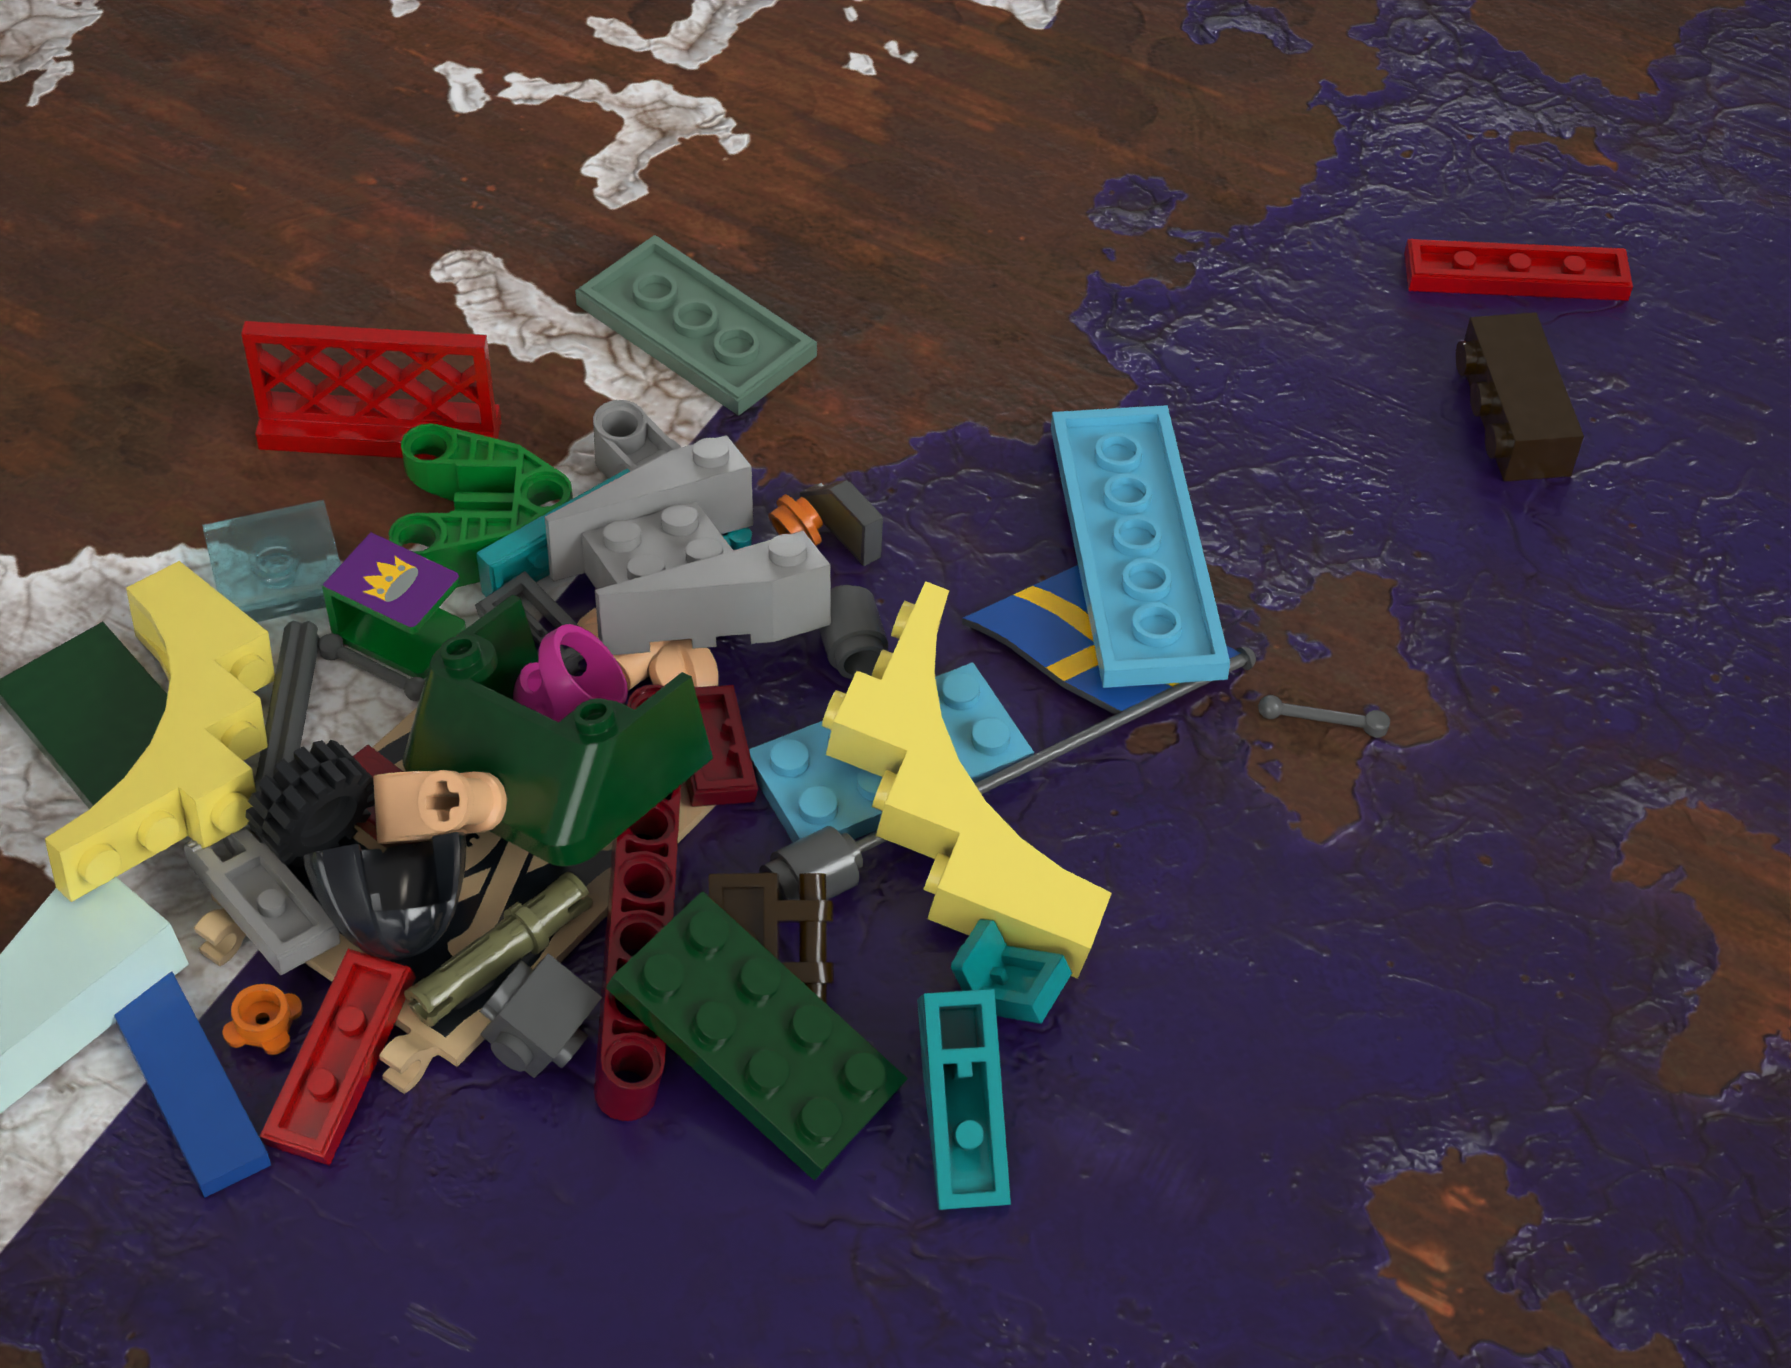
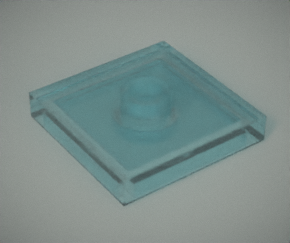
M324 500L202 525L217 591L254 621L260 622L326 607L322 584L341 563Z

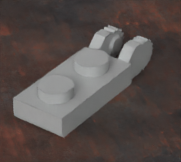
M243 827L223 839L228 851L232 856H235L225 862H222L209 846L203 849L197 841L190 840L183 845L187 862L195 872V875H198L200 881L280 976L340 944L339 930L324 912L322 906L264 842L259 843L247 828Z

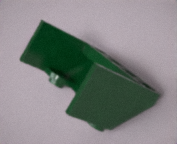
M511 595L460 634L444 642L441 648L432 656L404 752L403 766L405 772L448 770L457 771L458 773L473 771L491 773L504 786L507 805L502 821L489 831L550 864L557 866L577 865L598 854L711 761L713 755L692 676L683 672L635 710L617 701L595 698L581 703L574 711L560 722H557L514 701L513 689L518 675L524 666L529 663L539 662L522 600L515 595Z

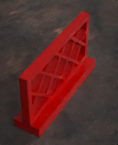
M256 321L244 322L241 335L259 415L255 432L259 450L403 458L401 441L404 434L411 428L429 423L498 439L501 413L500 405L495 404L487 335ZM262 344H279L294 354L286 361L281 362L262 349ZM326 347L342 348L354 358L342 366L321 351ZM386 351H400L414 361L401 369L383 357L382 354ZM447 354L473 356L474 364L461 373L442 358ZM307 362L328 377L318 385H315L296 372V370ZM368 366L387 379V381L375 389L355 374ZM427 369L447 384L434 392L415 379V377ZM282 382L297 393L271 391V389ZM341 385L356 396L330 395L329 393ZM401 389L416 400L388 397ZM460 392L475 403L448 402V400ZM428 454L415 455L418 459L434 460L438 458Z

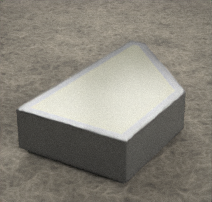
M843 480L836 481L830 485L818 483L800 492V497L805 498L815 508L823 524L863 566L881 558L883 516L851 482Z

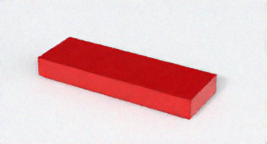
M349 948L347 949L259 1136L265 1145L330 1166L377 1064L379 1055L406 1000L404 991L414 983L416 976L410 967Z

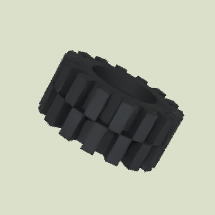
M323 740L313 742L310 752L304 746L295 750L294 760L288 763L283 758L275 765L278 772L273 777L265 775L258 784L263 791L252 793L248 801L252 807L246 810V818L249 820L248 825L283 864L289 866L292 863L294 867H303L304 855L340 847L338 842L346 836L350 840L358 832L354 828L357 822L366 823L371 815L366 808L375 806L374 781L372 776L343 745L334 740H330L327 745Z

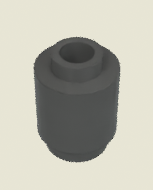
M840 585L832 588L831 624L819 628L828 661L845 678L853 679L856 671L871 676L883 649L887 651L889 646L874 596L868 589L860 586Z

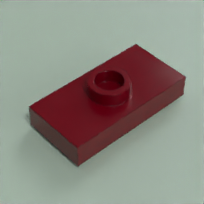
M734 685L694 687L713 759L686 780L691 807L755 802L758 786Z

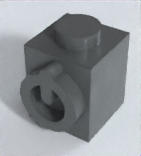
M549 953L534 969L521 960L479 1011L490 1020V1023L482 1031L481 1036L491 1043L492 1052L503 1064L519 1072L525 1071L535 1078L551 1061L560 1068H563L588 1037L579 1026L602 997Z

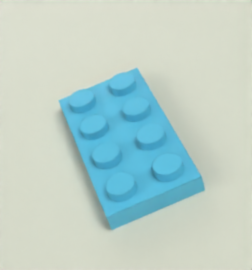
M973 662L935 677L943 721L959 761L974 784L1034 755V751ZM822 721L749 749L756 782L792 842L826 826H832L840 834L848 833L853 839L876 831L882 815L881 810L872 807L882 777L827 756L826 751L831 730L822 727Z

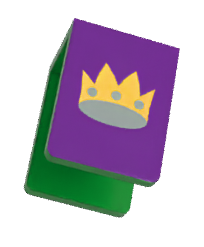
M372 532L322 584L331 633L341 636L345 645L411 677L425 679L430 661L435 652L448 639L457 636L466 629L465 620L439 608L460 584L458 573Z

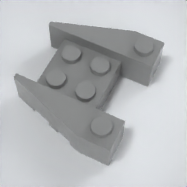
M727 435L718 438H704L695 444L670 450L545 516L550 578L554 582L583 573L588 576L596 588L598 637L612 655L650 652V642L692 639L693 649L717 647L716 637L750 634L751 644L775 642L831 624L830 563L804 531L778 535L771 540L733 550L721 535L753 526L752 467Z

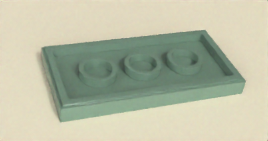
M653 235L575 290L577 306L738 416L817 357V342L656 235Z

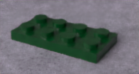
M703 891L612 976L606 987L609 992L814 1181L908 1079Z

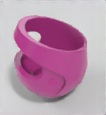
M572 624L562 625L545 635L539 647V662L529 663L524 666L516 679L513 689L514 701L557 722H560L574 711L578 705L587 700L602 698L625 704L628 696L625 676L609 649L591 632ZM560 645L569 646L584 657L587 667L582 676H572L569 674L561 657Z

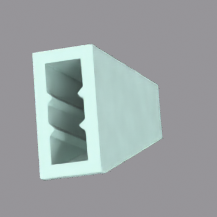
M117 877L73 902H70L55 888L0 954V1114L116 1023L114 1015L171 971L175 976L189 965L171 924Z

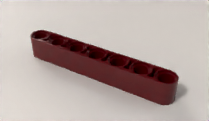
M658 684L645 685L636 689L630 695L627 706L635 710L664 686ZM681 785L612 841L594 1094L595 1101L601 1111L609 1117L620 1121L637 1120L647 1115L653 1108L665 1065L666 1043L640 1019H630L621 1014L620 1011L627 1010L628 1008L609 992L606 987L612 976L633 957L625 951L631 949L641 950L673 919ZM645 834L653 837L655 840L641 839L636 835ZM630 892H646L649 895H651L652 898L636 897ZM619 1071L634 1072L642 1077L643 1081L628 1083L619 1079L615 1073Z

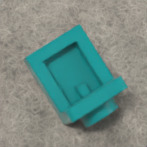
M986 919L978 921L965 943L959 948L951 964L952 972L962 991L995 989L997 1016L1038 1024L1043 1022L1072 975L1064 955L1007 946L995 921Z

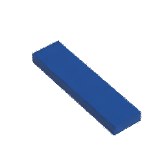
M171 971L114 1016L205 1198L271 1166V1162L262 1141L177 979Z

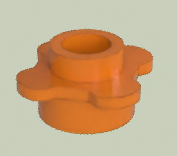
M256 984L241 990L236 995L231 1006L233 1020L227 1023L222 1030L225 1042L233 1048H239L245 1044L262 1047L265 1053L269 1055L284 1052L291 1043L288 1032L292 1022L300 1017L303 1012L300 998L292 993L284 994L279 988L269 984ZM269 1018L266 1024L257 1023L259 1019Z

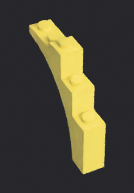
M180 561L126 587L135 636L160 662L169 680L166 709L151 743L127 775L94 806L45 838L55 886L70 902L109 882L157 853L166 850L187 836L201 844V847L204 849L231 835V833L239 831L248 825L249 822L246 818V810L252 807L248 801L252 793L256 792L252 768L244 760L268 747L261 698L253 692L273 682L275 678L269 633Z
M925 581L916 603L904 601L900 608L891 633L892 637L899 639L894 652L891 653L883 649L871 676L856 671L847 693L835 690L822 721V727L831 730L826 755L882 777L872 804L873 808L882 811L876 836L935 859L924 887L925 891L935 894L927 919L966 935H970L980 919L993 920L1007 946L1062 954L1072 971L1071 976L1078 979L1112 893L1063 869L1023 840L985 801L959 761L942 718L935 679L937 632L949 590Z

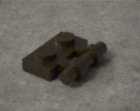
M778 873L709 874V897L778 960L779 923H799V962L781 963L827 1004V984H834V963L827 962V923L833 922V901L826 900V874H799V900H779Z

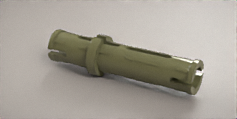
M565 872L559 879L522 905L519 902L513 904L504 911V919L496 924L494 928L447 960L429 976L404 991L405 998L412 1001L409 1003L412 1011L425 1025L432 1027L451 1012L453 1008L474 995L506 971L505 969L517 960L522 959L530 952L534 955L549 946V938L572 919H575L593 906L592 898L587 896L590 893L586 886L573 873Z

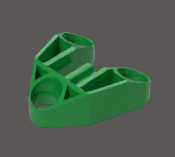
M438 424L418 425L404 434L401 441L405 472L409 479L419 488L454 501L455 510L450 511V513H413L398 518L389 530V541L401 547L409 543L429 547L422 551L412 552L457 572L460 581L458 587L480 583L476 553L573 499L571 481L565 474L519 444ZM428 454L438 458L434 460H421L415 457V455ZM560 500L552 506H541L549 501Z

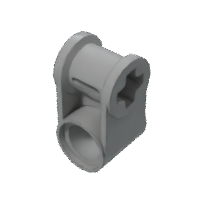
M627 400L609 401L601 405L593 416L595 464L599 471L608 478L627 468L632 471L670 450L681 448L676 441L670 439L645 414L643 409L634 402Z

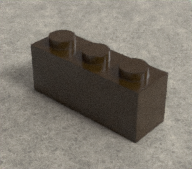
M1537 313L1470 317L1464 341H1459L1456 347V366L1461 376L1466 375L1471 389L1470 404L1475 417H1481L1485 428L1486 452L1490 459H1496L1503 481L1572 476L1584 435Z

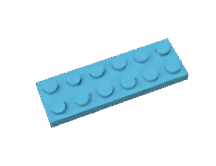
M1168 405L1052 412L1051 433L1103 688L1228 680L1230 659Z

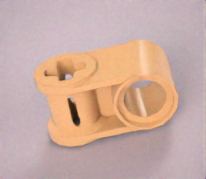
M439 770L395 772L373 776L377 844L417 843L432 840V836L453 832H464L465 834L486 832L494 829L502 821L506 812L507 796L505 788L500 780L491 773L476 771L458 773L457 771Z

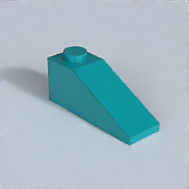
M995 989L924 993L917 999L922 1071L938 1210L1011 1205Z

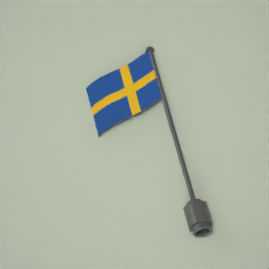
M1078 565L963 617L962 625L976 629L1007 645L1063 688L1115 715L975 783L980 793L984 794L1212 681L1103 688ZM1226 645L1230 659L1229 673L1240 667L1245 670L1253 668L1256 662V655L1252 649L1239 647L1235 650ZM826 826L773 852L770 856V861L760 866L759 873L779 874V900H799V874L824 873L826 874V900L857 886L859 882L858 870L863 867L861 854L888 840L876 836V831L855 842L848 833L840 834L834 827Z

